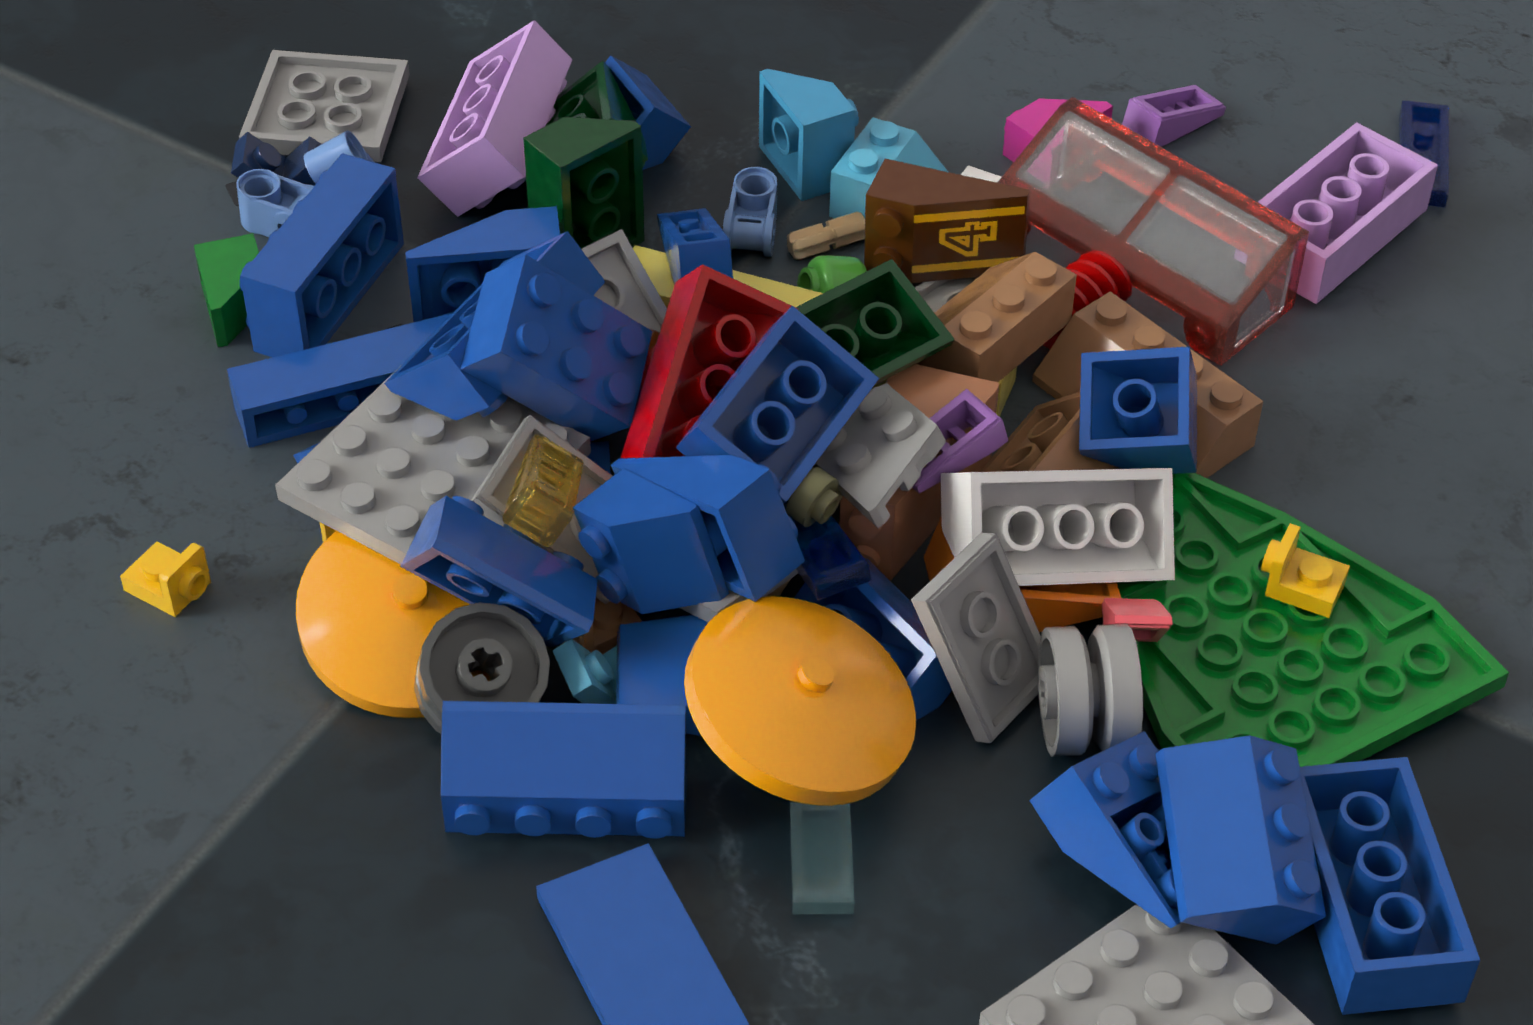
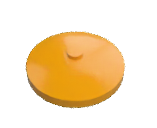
M336 531L323 542L305 568L297 591L296 620L303 652L311 668L330 690L350 704L369 712L390 717L418 718L424 717L420 712L414 691L416 667L422 645L436 622L455 608L470 604L400 567L399 563ZM482 670L471 672L473 677L483 674L487 681H490L489 675Z
M777 596L761 597L756 602L747 599L723 609L707 623L688 657L684 678L685 696L692 719L699 733L713 752L731 770L754 786L770 794L802 804L819 806L843 805L856 802L871 796L884 787L896 774L911 750L916 730V712L913 697L903 673L891 655L874 637L850 619L829 608L801 599Z

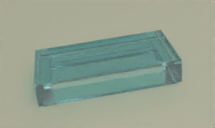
M790 803L793 915L854 914L855 898L850 803L833 806Z

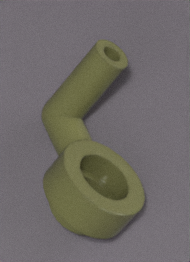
M812 467L791 495L786 506L787 515L804 527H809L816 521L820 524L825 523L835 512L843 497L838 489L839 481L820 467Z

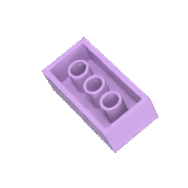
M535 20L469 61L417 177L457 217L473 207L477 209L485 207L500 191L507 187L515 189L526 180L523 137L545 127L555 114L553 106L557 96L567 84L565 77L573 59Z
M1356 122L1243 213L1235 259L1317 304L1427 210L1438 164Z

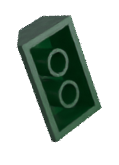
M563 117L523 137L528 208L557 206L560 234L568 231L581 249L621 229L632 248L634 245L645 241L641 125L636 121Z
M893 259L796 307L798 311L879 377L875 385L951 346L955 340Z

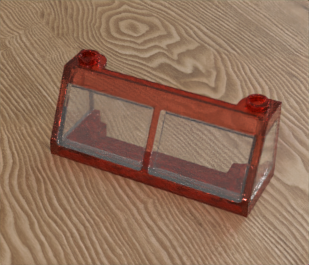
M1074 97L1058 107L997 182L1030 190L1027 235L1030 233L1033 225L1081 255L1091 250H1097L1113 256L1124 266L1130 276L1133 287L1185 317L1183 329L1189 346L1220 366L1294 307L1309 231Z

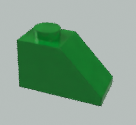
M254 233L194 245L200 281L217 347L228 346L247 326V312L243 291L240 288V275L244 266L248 262L253 261L259 253Z

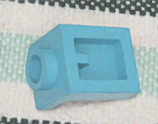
M571 639L553 650L574 698L582 703L616 704L617 645L602 655L598 650L590 652Z

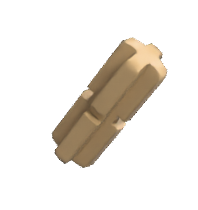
M853 212L825 222V227H823L822 223H818L790 232L787 235L788 251L795 260H802L829 251L830 245H833V249H837L865 240V218L862 213Z

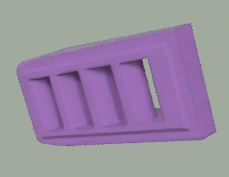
M1196 85L1137 96L1129 99L1122 122V130L1142 146L1152 150L1162 147L1223 116L1226 106Z
M965 389L930 417L938 425L945 440L953 437L957 442L952 446L947 442L940 449L942 454L937 458L934 457L932 461L926 464V467L921 471V476L912 488L920 494L941 482V473H957L1008 442L1003 419L968 389ZM971 427L972 430L967 434L963 431L966 428Z

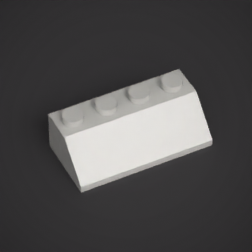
M1172 468L941 473L942 531L954 558L981 532L996 533L1019 586L1175 580Z

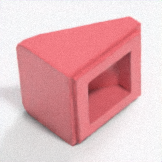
M1105 598L1103 600V625L1128 624L1132 628L1136 641L1158 642L1173 625L1171 614L1158 600Z

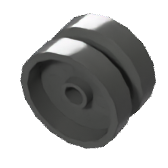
M479 602L455 608L435 623L422 645L414 683V691L420 712L435 731L442 734L443 701L539 702L548 685L550 659L544 639L528 618L505 605ZM482 670L489 675L490 681H487L483 674L473 677L471 672Z

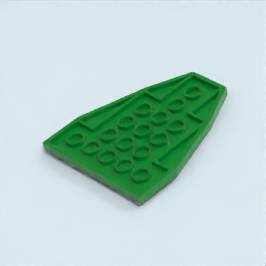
M1197 473L1172 474L1175 580L1117 582L1121 598L1158 600L1172 616L1173 625L1158 642L1136 641L1141 665L1143 706L1162 749L1250 735L1296 748L1300 767L1362 761L1504 688L1509 672L1432 596L1289 514ZM1290 523L1301 527L1297 548L1350 565L1347 580L1330 618L1265 596L1270 573L1261 571V566L1266 550L1272 539L1281 542Z

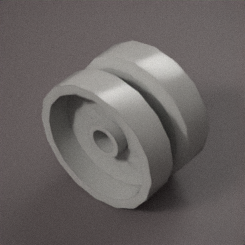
M1128 624L1098 625L1090 635L1088 645H1086L1084 637L1075 626L1045 627L1042 631L1039 644L1038 691L1043 735L1047 751L1051 757L1081 756L1089 746L1091 736H1093L1095 743L1101 751H1104L1142 732L1143 688L1137 643L1132 628Z

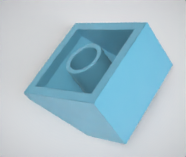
M872 117L831 171L829 217L837 218L853 212H861L865 218L866 193L884 159L948 171L916 131Z

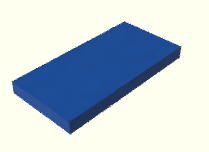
M649 843L536 886L537 899L602 1025H749Z

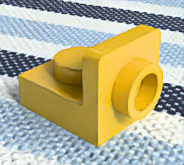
M1290 523L1281 542L1272 539L1266 550L1261 566V571L1270 573L1265 596L1330 618L1347 580L1350 565L1297 548L1301 527Z
M156 541L120 575L125 592L174 617L191 601L197 600L211 583L204 547L194 542L182 553H179Z

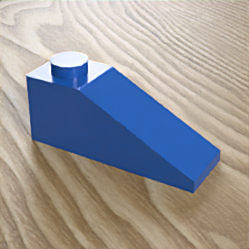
M706 208L657 214L658 227L674 285L676 281L702 264L733 278L730 239Z

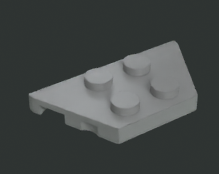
M886 383L870 390L813 467H820L839 481L838 489L841 494L879 528L890 517L885 505L896 490L900 487L902 491H910L921 476L923 467L934 459L946 443V440L936 423Z

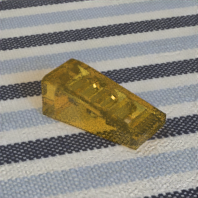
M535 434L528 445L508 497L503 514L504 523L543 546H552L573 518L574 511L572 507L576 505L584 464L583 460L542 435Z

